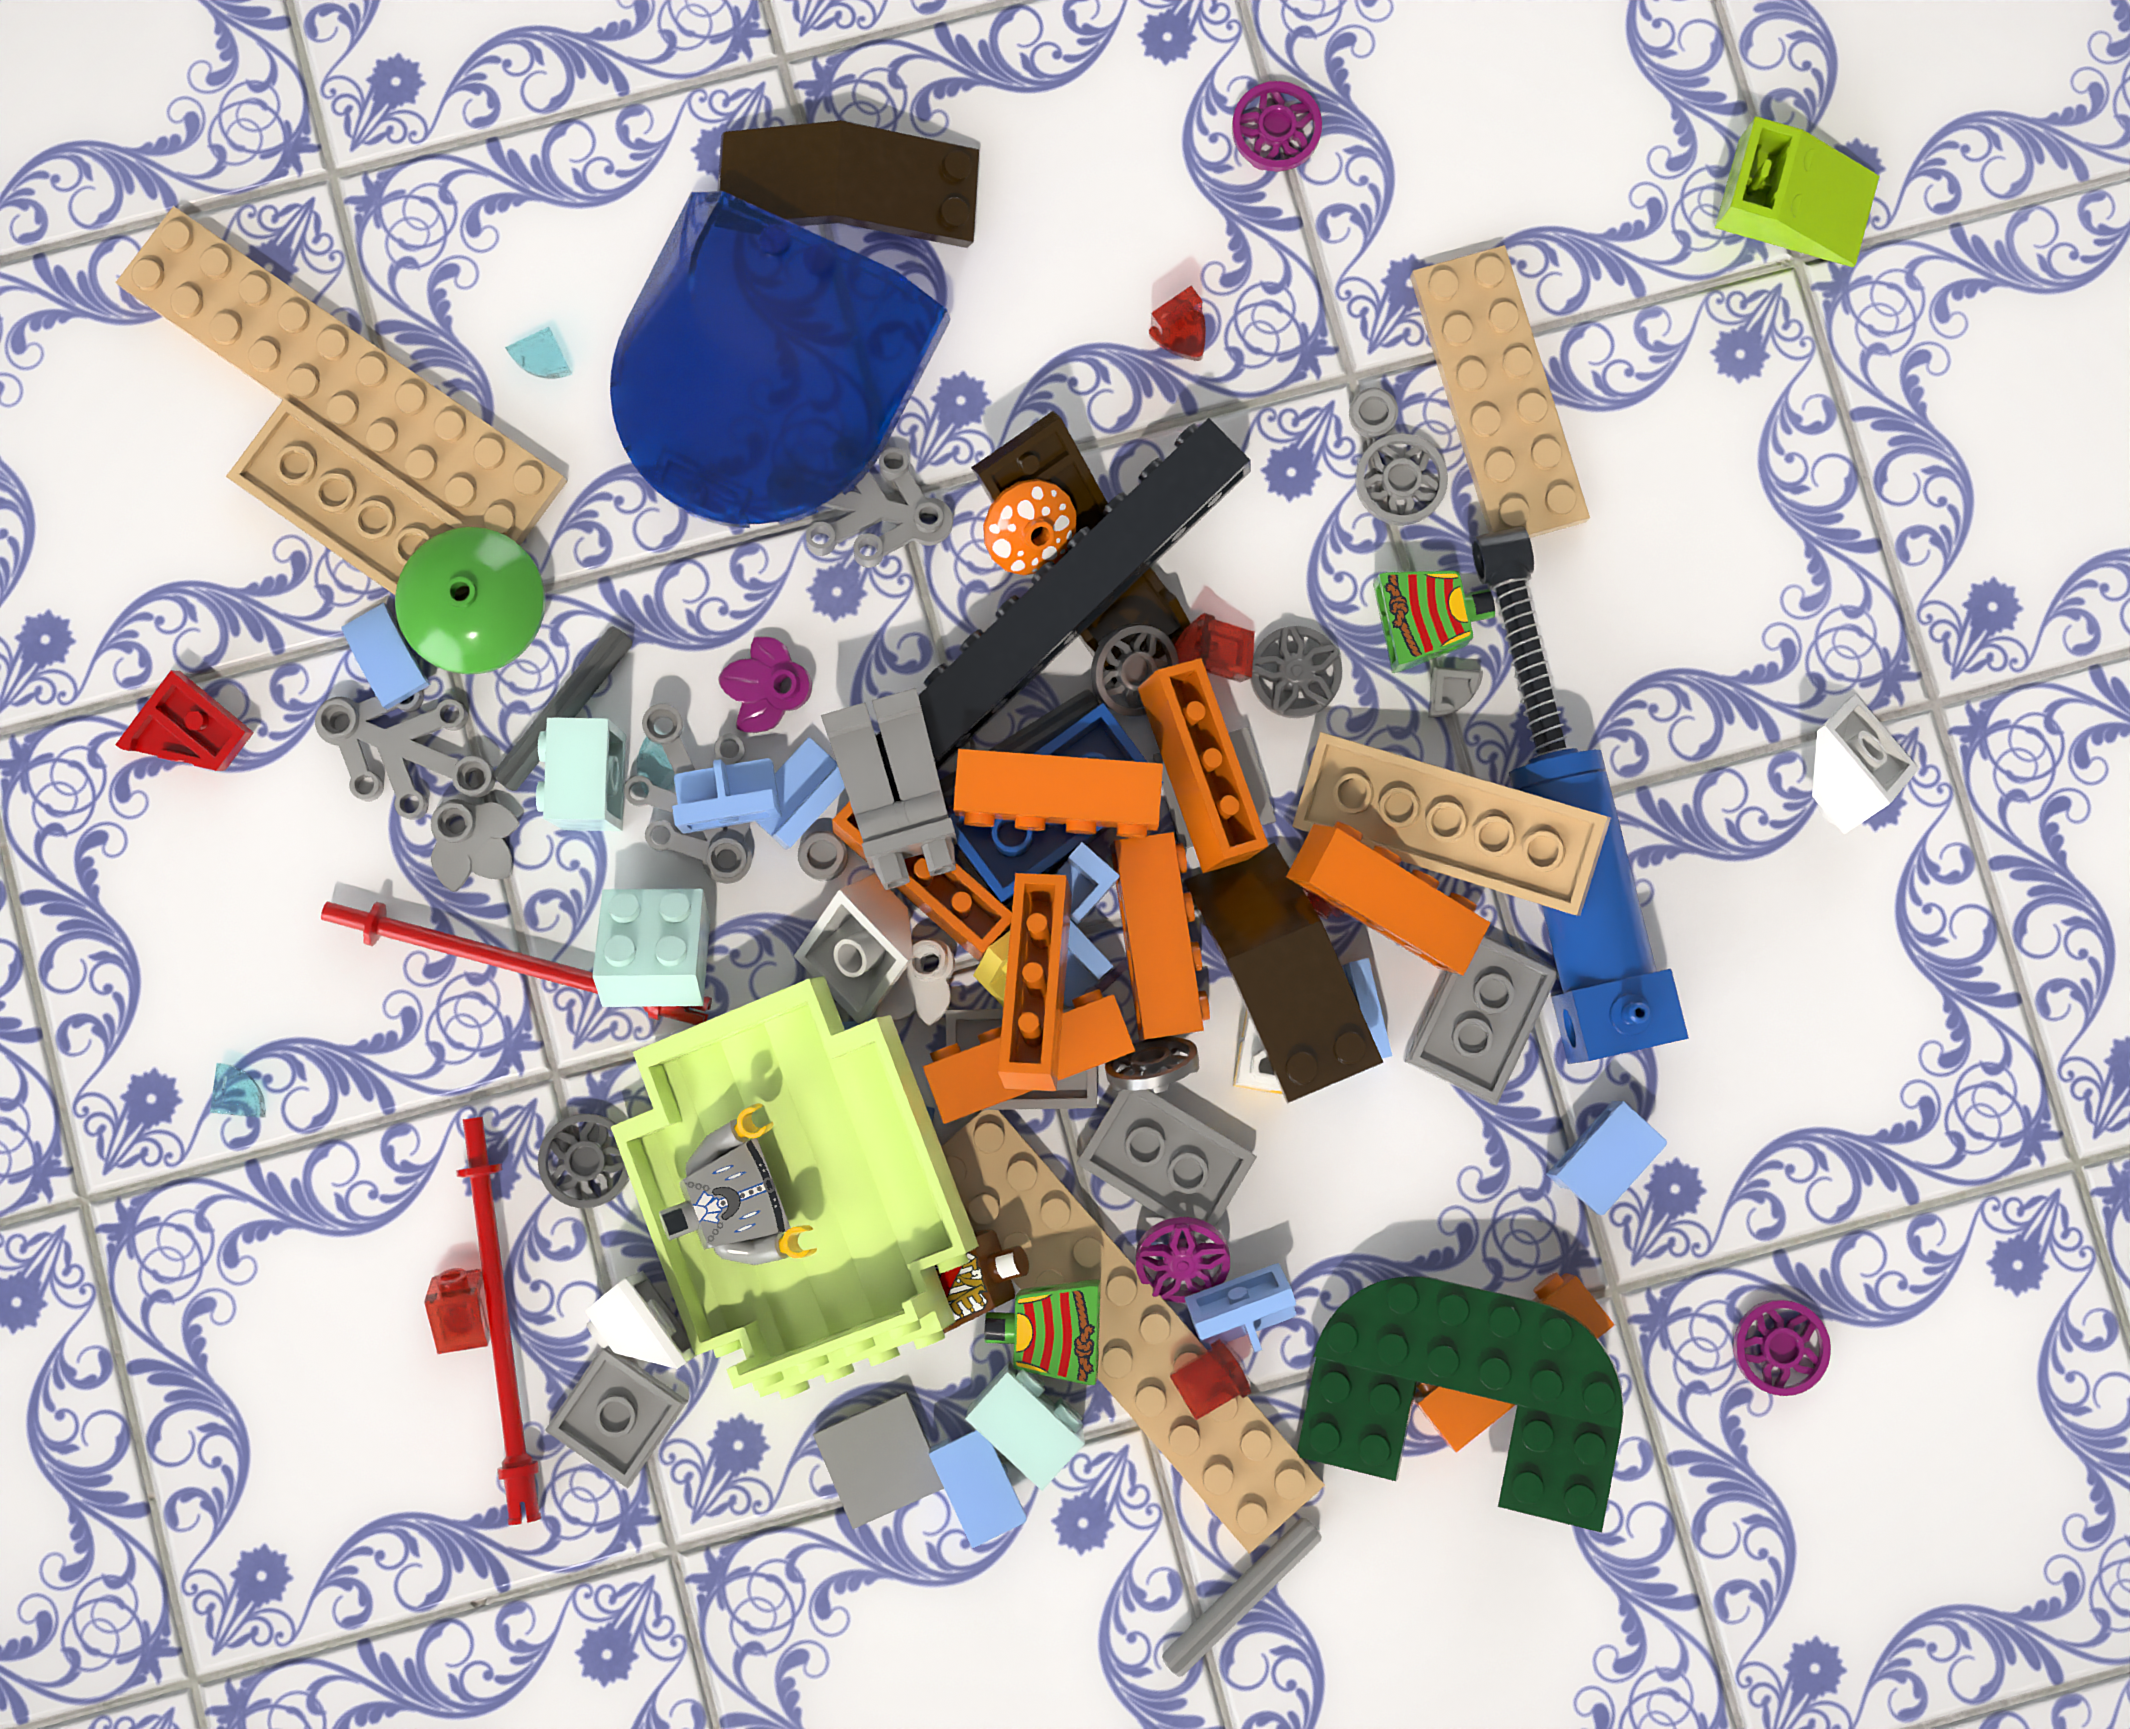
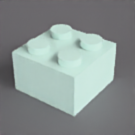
M547 718L546 731H540L538 756L540 761L545 762V781H539L537 784V810L543 812V819L562 830L623 831L626 734L608 718Z
M602 889L593 968V979L602 1007L703 1006L710 917L703 889Z
M1009 1361L968 1406L965 1420L1043 1491L1085 1444L1082 1429L1083 1423L1081 1422L1083 1418L1064 1399L1060 1398L1054 1403L1043 1393L1045 1391L1043 1387L1045 1382L1037 1374L1026 1372L1024 1369L1017 1370Z

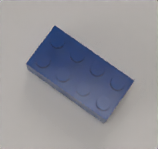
M1104 703L1034 753L1037 755L1147 762ZM955 813L948 817L952 820L958 843L956 844L995 898L1004 906L1013 900L1015 873L1049 874L1068 860V857L1081 842L1088 845L1111 828L1097 826L1096 834H1075L1066 832V824L1046 823L1045 830L1033 831L1015 828V820L995 819L994 827H978L965 825L964 817L955 816Z

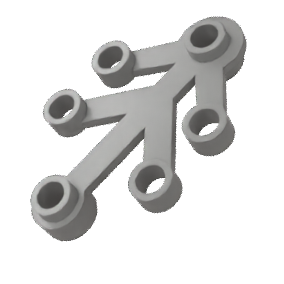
M842 436L835 440L832 445V456L835 465L845 470L859 493L805 480L804 475L793 467L776 469L771 473L767 481L769 499L778 509L785 511L795 510L806 501L851 513L832 524L815 522L808 527L806 531L807 547L811 553L818 556L830 554L837 544L881 521L899 524L879 537L867 533L860 535L855 540L853 546L854 558L859 565L866 568L877 566L884 556L912 541L926 546L936 545L949 536L953 527V515L950 508L939 499L926 498L908 471V456L902 449L892 447L884 450L879 458V469L881 475L886 480L894 482L906 505L887 500L862 460L859 441L851 436ZM844 448H850L856 452L849 458L841 457L838 454ZM890 460H898L903 465L898 469H889L885 464ZM783 480H793L795 482V485L789 489H783L778 486L779 482ZM923 515H934L937 521L933 524H925L920 518ZM817 534H826L830 538L824 544H817L812 540ZM871 545L877 549V552L872 556H865L860 553V549Z
M423 691L415 693L414 699L409 704H401L400 702L388 710L382 707L377 696L360 703H356L347 697H334L325 701L316 713L315 727L317 733L324 741L339 746L351 777L349 783L350 791L356 798L367 802L374 801L381 796L384 789L382 779L377 774L369 771L360 741L377 747L396 796L394 802L395 810L406 819H421L427 813L428 800L422 793L416 791L404 759L451 778L455 788L469 797H483L493 789L496 782L493 777L494 769L487 761L476 756H467L458 760L413 741L443 728L451 731L463 728L468 721V711L460 702L454 699L443 700L434 710L383 729L368 721L397 708L404 712L416 711L423 703ZM450 707H457L459 709L458 719L453 723H446L444 720L445 711ZM347 714L349 725L344 730L338 731L335 728L336 718L339 715ZM475 770H482L484 773L483 783L480 786L471 787L469 784L470 774ZM367 777H371L374 782L372 791L368 794H362L359 790L360 782ZM416 796L419 800L417 810L413 813H406L404 809L406 799Z
M656 704L650 707L645 712L642 720V727L648 739L655 744L662 745L675 774L695 771L680 738L683 731V720L680 713L668 704ZM662 717L669 718L673 722L672 730L665 735L658 734L654 730L655 722ZM725 734L718 738L715 743V760L721 759L725 765L736 764L742 760L745 748L738 736ZM734 741L738 744L739 752L734 758H725L721 755L720 748L724 742ZM644 776L631 777L625 783L624 795L634 806L651 805L673 813L672 806L678 805L676 793L654 786ZM638 782L645 783L649 788L647 797L642 800H635L630 795L631 787ZM663 820L652 822L645 832V839L651 848L657 851L670 849L702 860L707 875L719 883L730 884L741 880L748 873L752 863L751 851L744 842L751 822L728 826L726 833L723 827L703 830L707 841L675 832L672 825ZM665 827L669 830L670 838L667 843L658 845L652 841L651 834L655 828ZM724 850H730L736 854V863L731 868H722L718 864V855Z

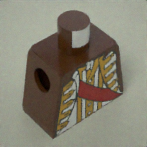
M994 1230L974 1231L979 1247L966 1253L969 1260L968 1263L943 1273L939 1272L937 1264L934 1265L956 1321L943 1329L944 1334L1015 1298L1012 1279L1026 1276L1029 1272L1028 1257L1021 1246L1002 1250L997 1233Z

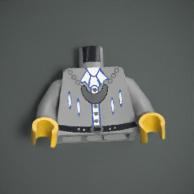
M757 1103L744 1109L737 1119L730 1121L707 1135L686 1162L685 1172L687 1177L679 1182L685 1202L659 1211V1217L669 1241L697 1231L704 1250L713 1248L721 1259L750 1265L782 1260L789 1256L792 1258H803L816 1253L817 1248L802 1250L799 1247L798 1237L801 1232L811 1231L813 1228L810 1225L790 1227L757 1137L769 1132L774 1125L771 1122L762 1128H758L753 1124L752 1113L763 1107L762 1104Z

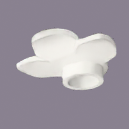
M934 938L923 939L912 946L914 958L877 1007V1017L891 1015L893 1021H901L917 1012L919 1017L931 1026L945 1014L951 1000L948 980L955 968V957L947 944ZM931 957H937L939 959L938 967L932 972L924 971L926 960Z

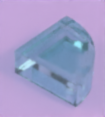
M550 327L505 347L515 363L531 375L546 379H557L573 374Z
M646 737L637 757L638 776L648 778L654 786L670 791L675 785L674 776L676 774L662 745L655 744ZM640 782L642 789L648 795L649 788L647 784Z
M216 1063L210 1113L265 1118V1100L256 1081L247 1072L236 1066Z

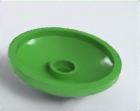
M463 527L448 530L434 536L413 553L405 564L397 583L395 608L398 623L404 637L421 657L436 667L449 672L482 674L506 666L518 658L530 646L543 621L546 597L543 580L535 562L518 543L497 531L479 527ZM461 586H469V596L463 601H456V590Z

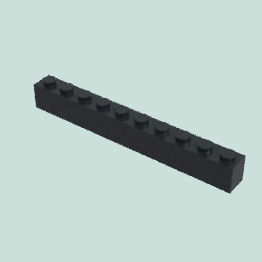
M1210 418L1199 427L1195 423L1187 427L1174 443L1177 448L1164 461L1156 458L1141 472L1138 477L1141 483L1128 495L1121 492L1115 496L1102 512L1105 517L1092 530L1086 526L1073 536L1067 544V548L1070 551L1056 564L1052 560L1044 564L1031 579L1034 585L1021 598L1013 595L1000 606L995 613V616L998 618L996 622L985 632L981 629L973 632L960 646L959 650L962 654L950 666L943 663L927 676L924 681L926 688L918 696L937 771L1251 472V460ZM880 731L877 735L875 733L894 801H899L900 796Z

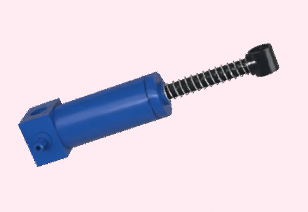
M1524 526L1474 536L1472 538L1474 566L1482 584L1487 583L1488 590L1497 592L1498 598L1495 600V603L1501 607V611L1498 614L1504 619L1502 628L1507 631L1505 641L1510 643L1508 653L1513 655L1514 660L1511 662V665L1516 667L1517 671L1514 678L1519 680L1520 685L1517 690L1522 692L1523 695L1520 703L1525 704L1526 711L1523 715L1529 719L1527 728L1531 729L1532 736L1530 741L1534 742L1535 749L1533 753L1537 754V756L1529 760L1528 765L1509 772L1512 788L1611 817L1581 916L1541 905L1563 994L1552 996L1551 999L1567 1063L1588 1062L1689 1039L1672 970L1657 971L1609 779L1605 771L1602 752L1596 749L1578 752L1577 748H1566L1564 739L1567 736H1563L1561 726H1564V724H1560L1558 716L1561 711H1557L1555 701L1558 699H1554L1552 688L1555 686H1551L1549 680L1551 673H1548L1546 663L1549 661L1544 660L1542 651L1545 648H1541L1539 639L1542 636H1538L1536 628L1539 623H1535L1533 614L1536 611H1532L1530 604L1533 598H1529L1527 589L1530 586L1525 584L1531 579V573L1534 571V555L1528 532Z

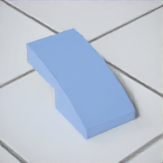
M385 603L378 605L341 627L360 668L383 708L388 710L431 685L410 651V644Z

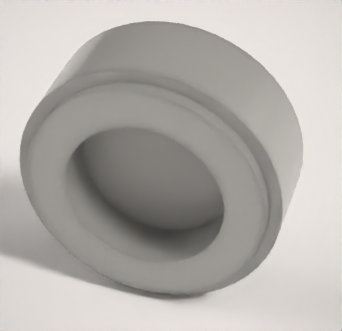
M1368 388L1359 392L1352 400L1349 409V420L1353 429L1358 434L1367 438H1379L1388 434L1393 429L1398 417V406L1394 397L1386 390L1380 388Z
M815 831L807 835L800 843L798 862L801 869L812 879L829 881L837 878L845 870L848 863V850L845 843L836 834L830 831Z

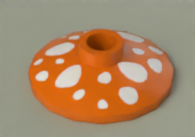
M1032 479L1015 483L1002 491L989 507L983 524L984 544L991 559L1007 572L1024 576L1035 574L1044 564L1051 560L1056 564L1069 550L1067 544L1076 532V511L1070 497L1057 485L1048 481ZM1038 527H1043L1041 533L1031 540L1032 532Z

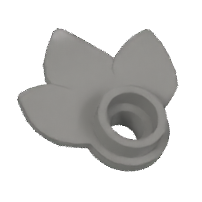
M453 799L439 805L431 818V831L437 840L431 854V864L439 881L450 891L457 892L464 885L471 872L489 879L509 878L512 870V855L509 846L503 838L511 835L519 827L520 822L516 816L505 806L493 802L473 806L464 800ZM456 816H462L465 820L464 829L460 833H452L450 830L451 820Z

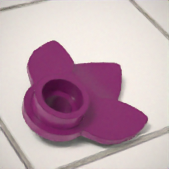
M763 636L753 638L750 649L751 659H740L730 663L718 677V682L723 691L732 699L742 702L737 716L736 728L746 733L765 732L775 728L786 711H793L803 706L810 698L812 692L810 674L803 666L792 662L787 646L775 638ZM790 677L792 681L791 689L787 693L782 694L780 690L781 683L785 678Z

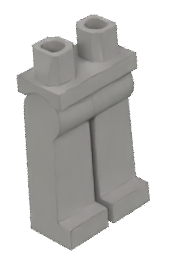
M917 688L872 700L900 796L899 801H894L866 703L821 715L864 842L861 844L869 868L875 869L885 890L903 886L910 882L904 861L906 858L924 854L930 876H937L956 869L953 845L958 843L952 820L948 818Z

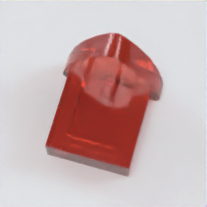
M1192 285L1151 313L1149 337L1164 350L1176 356L1200 361L1204 356L1206 327L1202 312L1203 301Z
M1203 613L1183 631L1174 645L1178 654V664L1202 658L1207 673L1241 683L1252 678L1255 632L1216 620L1214 615Z
M1222 1339L1211 1343V1349L1170 1373L1171 1380L1195 1420L1200 1419L1238 1395L1244 1398L1252 1393L1248 1375L1239 1355Z

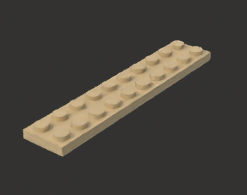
M174 206L115 282L127 293L281 400L284 398L468 527H479L497 531L521 545L567 483L563 475Z
M982 1110L941 1146L973 1231L992 1229L997 1233L1002 1250L1021 1246L1026 1252L1029 1261L1028 1274L1012 1279L1020 1289L1092 1279L1101 1280L1098 1380L1249 1554L1325 1486L1321 1479L1299 1457L1294 1448L1204 1347L1160 1295L1158 1297L1152 1296L1153 1287L1150 1284L1141 1283L1136 1267L999 1110Z

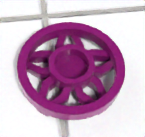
M1269 81L1250 89L1238 102L1232 120V136L1236 148L1253 167L1262 171H1287L1305 163L1316 150L1322 132V117L1315 100L1301 87L1284 81ZM1268 93L1270 94L1271 98L1275 103V105H1271L1269 107L1266 106ZM1280 93L1291 95L1302 103L1286 107ZM1260 96L1259 110L1261 114L1256 111L1242 114L1248 104ZM1309 112L1300 121L1296 120V114ZM1313 120V137L1310 143H1308L1304 134L1298 130H1302ZM1252 122L1258 124L1256 129L1240 125ZM1242 135L1250 139L1258 138L1255 141L1254 152L1245 143ZM1291 140L1296 141L1302 152L1292 148L1289 142ZM1267 144L1272 147V150L1264 158L1260 156L1261 148ZM1279 147H1282L1285 155L1291 157L1285 160H1274L1279 154Z
M1176 1217L1155 1224L1142 1236L1135 1254L1136 1271L1141 1283L1150 1284L1153 1287V1297L1160 1295L1163 1300L1170 1302L1186 1303L1184 1297L1224 1283L1230 1270V1252L1224 1236L1213 1225L1197 1218ZM1182 1230L1184 1231L1186 1239H1179ZM1193 1231L1207 1236L1214 1243L1197 1244ZM1171 1232L1167 1245H1151L1160 1236ZM1216 1254L1210 1258H1203V1255ZM1149 1256H1162V1259L1156 1260ZM1220 1264L1217 1273L1211 1277L1209 1270ZM1145 1266L1157 1271L1155 1280L1148 1274ZM1198 1276L1203 1279L1205 1284L1199 1285L1192 1279ZM1169 1277L1174 1279L1168 1286H1163V1282ZM1182 1281H1185L1188 1289L1180 1290Z
M1769 1300L1754 1306L1741 1319L1734 1335L1733 1354L1741 1373L1752 1385L1769 1394L1793 1396L1811 1389L1823 1377L1830 1361L1831 1344L1826 1327L1812 1310L1789 1300ZM1774 1309H1792L1800 1313V1315L1788 1320L1784 1327V1319ZM1765 1312L1774 1321V1328L1769 1330L1765 1327L1763 1317ZM1808 1320L1801 1335L1794 1331L1795 1326ZM1756 1321L1757 1330L1763 1337L1752 1336L1745 1340L1750 1326ZM1814 1330L1819 1340L1818 1357L1810 1348L1804 1347V1343L1810 1340ZM1755 1344L1760 1345L1761 1353L1757 1355L1745 1353V1348ZM1804 1355L1815 1366L1814 1368L1799 1365ZM1766 1361L1762 1367L1763 1381L1753 1373L1748 1362L1760 1364ZM1775 1366L1780 1368V1373L1772 1386L1771 1370ZM1790 1368H1793L1795 1372L1808 1374L1801 1382L1784 1387L1791 1375Z

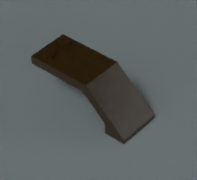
M842 120L726 131L721 135L715 228L762 237L767 229L840 223L968 248L974 242L979 149Z
M1054 411L971 467L991 503L996 500L1002 491L1019 481L1040 479L1054 483L1070 497L1076 511L1075 534L1086 526L1092 530L1105 517L1102 512L1108 502L1062 418ZM1038 527L1032 532L1031 540L1041 533L1043 527ZM1150 568L1078 637L1092 657H1094L1099 641L1113 630L1127 624L1141 623L1157 628L1169 637L1175 647L1196 632L1177 597L1164 586L1153 569ZM1137 633L1128 635L1120 641L1128 644L1130 647V641ZM1147 636L1140 645V651L1145 649ZM1157 640L1156 653L1153 657L1159 659L1165 655V651ZM1116 646L1111 648L1112 654L1118 660L1122 655L1120 649ZM1105 660L1103 672L1115 669V666ZM1116 677L1110 680L1113 685L1117 682Z
M1272 843L1246 861L1206 873H1200L1184 880L1187 891L1191 893L1193 905L1202 926H1206L1232 975L1285 1101L1288 1104L1381 1065L1384 1062L1320 917L1302 887L1286 877L1290 868L1276 844Z

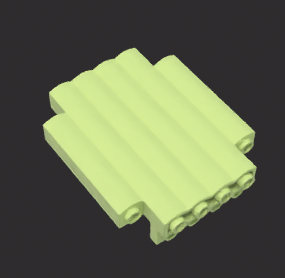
M825 976L806 979L633 1052L654 1109L611 1126L695 1356L713 1349L716 1358L742 1348L746 1359L726 1369L733 1389L752 1382L754 1390H758L760 1397L779 1391L781 1399H785L810 1388L809 1379L823 1375L826 1383L832 1382L855 1372L852 1363L868 1358L870 1365L874 1366L899 1356L900 1353L897 1347L914 1341L916 1349H920L945 1339L943 1329L956 1321L934 1265L937 1264L940 1273L962 1266L969 1262L966 1253L979 1247V1244L891 1015L877 1017L845 1030ZM757 1103L762 1104L763 1107L752 1113L753 1124L758 1128H762L771 1122L774 1125L769 1132L757 1137L790 1227L810 1225L813 1228L811 1231L801 1232L798 1237L799 1247L802 1250L817 1248L816 1253L803 1258H792L789 1256L782 1260L750 1265L721 1259L713 1248L704 1250L697 1231L669 1241L663 1229L659 1211L685 1202L679 1182L687 1177L685 1172L686 1162L707 1135L730 1121L737 1119L744 1109Z

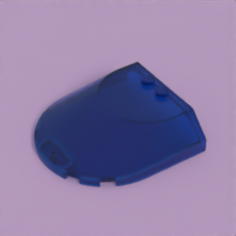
M691 192L624 324L614 352L610 375V398L616 430L623 448L641 476L659 495L675 507L707 522L730 527L750 528V524L772 522L784 525L818 513V507L832 500L841 492L844 495L850 492L876 463L950 323L951 318L948 309L898 271L726 192Z

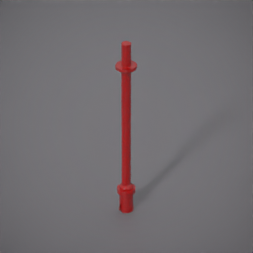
M327 901L321 912V920L363 931V943L368 946H374L379 938L383 936L598 994L593 979V972L388 918L384 903L376 902L370 912ZM704 997L703 1006L642 1007L648 1013V1018L659 1021L661 1017L698 1025L706 1022L709 1014L694 1011L690 1008L706 1012L707 1009H711L712 998Z
M483 1117L462 1120L469 1168L456 1170V1176L459 1178L470 1177L506 1454L501 1463L502 1467L497 1468L499 1480H504L508 1525H520L523 1520L520 1502L525 1503L527 1523L541 1519L535 1474L539 1472L538 1461H533L532 1457L526 1453L490 1174L502 1171L503 1168L502 1163L489 1165Z

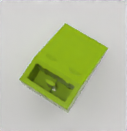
M1755 116L1738 141L1715 228L1854 268L1857 263L1880 176L1803 129Z

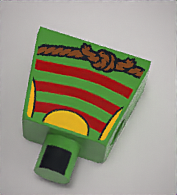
M1458 571L1386 572L1379 574L1373 583L1392 674L1467 646L1473 639L1471 622L1495 617V603L1491 590L1484 589L1464 593L1461 576Z
M1092 1279L1019 1290L1015 1299V1313H986L985 1343L1014 1344L1013 1366L1017 1370L1024 1369L1026 1372L1085 1385H1096L1099 1358L1101 1280Z

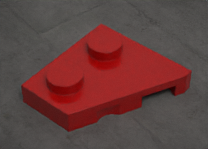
M171 670L115 745L126 751L141 752L158 756L157 758L185 762L214 771H226L254 732L181 671Z

